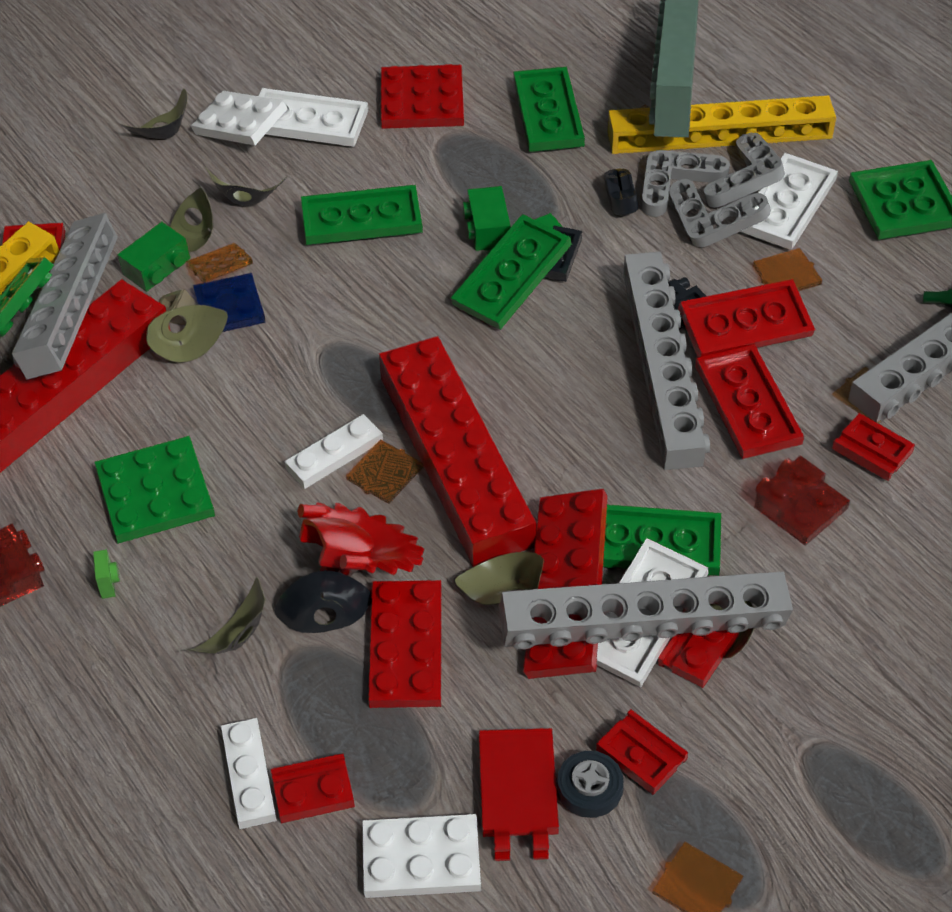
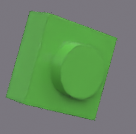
M107 549L94 551L95 578L101 598L116 597L114 583L120 582L117 562L110 561Z

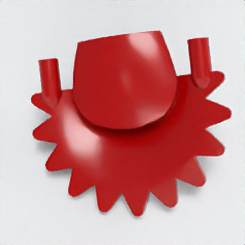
M317 502L316 505L300 504L298 506V516L300 518H308L303 519L299 534L300 541L303 543H316L323 548L319 558L320 571H337L351 577L357 570H366L374 573L378 567L395 575L398 568L412 572L414 564L422 565L423 557L421 556L425 549L416 545L418 537L403 533L405 528L403 525L386 524V516L384 515L369 516L362 507H357L351 511L341 503H335L334 509L320 502Z

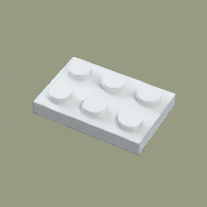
M222 91L215 97V100L209 107L200 113L198 119L191 127L195 135L256 145L284 114L287 107L283 100Z
M476 814L363 820L365 898L481 891Z

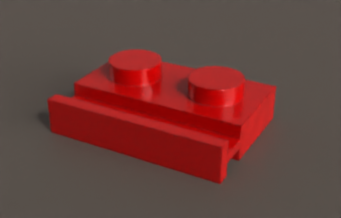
M859 413L842 431L841 436L834 440L832 449L889 481L892 474L897 472L913 453L915 444Z
M721 630L702 636H697L693 633L677 634L672 637L658 657V665L662 668L666 666L672 669V673L704 688L738 638L739 633Z
M632 709L627 712V716L623 720H619L596 744V751L610 756L619 765L622 772L652 795L668 781L682 762L685 763L688 758V752Z
M344 753L271 769L281 824L355 807Z

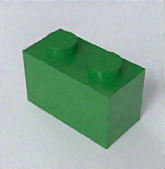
M502 186L467 189L468 201L463 202L464 219H470V222H467L468 239H474L476 251L493 249L511 228Z
M160 222L117 254L123 275L146 292L162 282L164 278L177 268L183 266L190 259L186 238L163 222Z

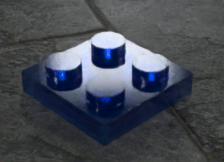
M252 273L193 285L198 305L214 307L227 313L228 319L222 332L266 323Z

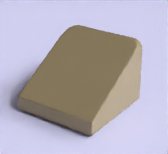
M185 289L163 295L159 301L165 305L166 312L182 306L197 305V302ZM177 315L169 323L186 325L185 317Z

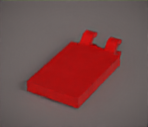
M552 728L479 730L483 837H494L495 861H510V836L532 835L533 860L549 859L548 835L559 834Z

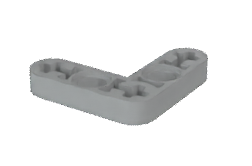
M747 133L737 139L736 145L739 155L747 167L715 180L704 188L707 204L710 207L724 206L777 183L784 178L785 171L782 160L760 134Z
M666 150L651 152L647 157L642 193V211L652 217L663 215L668 206L671 179H689L691 181L711 183L729 175V161L719 155ZM657 164H662V170L656 169ZM689 164L693 165L694 168L686 169L682 165ZM651 181H662L664 184H663V185H653V184H651L650 182H651ZM653 196L658 197L657 203H652Z
M677 180L669 189L671 199L689 239L696 247L709 246L767 219L771 212L767 197L761 193L750 194L707 213L691 180ZM686 191L689 199L684 201L681 193ZM699 209L695 216H685L688 211ZM726 217H736L731 224H722ZM704 230L705 233L699 235L698 232Z

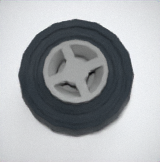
M582 751L573 754L563 762L557 774V793L562 804L570 812L581 817L597 818L608 814L617 807L623 795L624 777L619 765L610 756L598 751Z

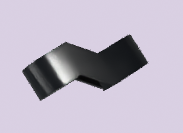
M619 168L605 172V188L612 212L617 215H627L638 210L637 192L634 188L630 171Z

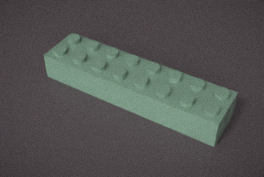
M698 0L660 1L650 88L651 107L649 125H655L654 136L689 137Z

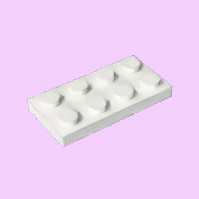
M262 88L259 97L283 100L287 107V110L269 129L266 135L354 147L368 113V102Z
M784 153L781 158L785 171L784 178L758 192L767 197L771 209L770 215L764 221L740 232L792 250L836 181L838 171Z
M646 538L619 583L707 577L708 567ZM675 606V609L679 612L685 613L687 611L683 607ZM639 609L644 615H653L649 610ZM603 612L607 617L618 618L613 612ZM656 635L643 636L634 641H625L622 638L607 639L604 642L598 643L597 666L642 687L670 638H659Z

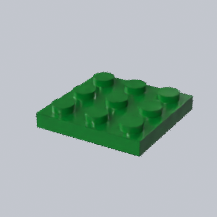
M932 160L850 173L849 182L878 240L952 228V195Z
M190 436L95 461L118 544L215 516L214 507Z

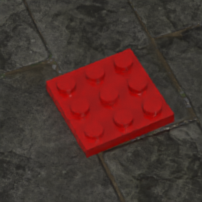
M462 65L381 67L382 129L464 126Z

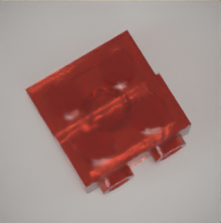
M800 455L794 461L789 458L785 459L780 464L777 475L772 479L768 476L761 479L755 489L757 494L754 508L806 546L848 509L850 500L825 483L826 473Z
M13 524L0 529V607L44 586L40 573L45 571L44 566L36 552L31 555L29 554L27 549L32 546L24 529L16 531Z

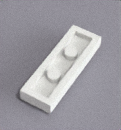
M363 414L285 461V468L306 489L383 442V433Z
M257 718L221 725L239 829L277 821Z

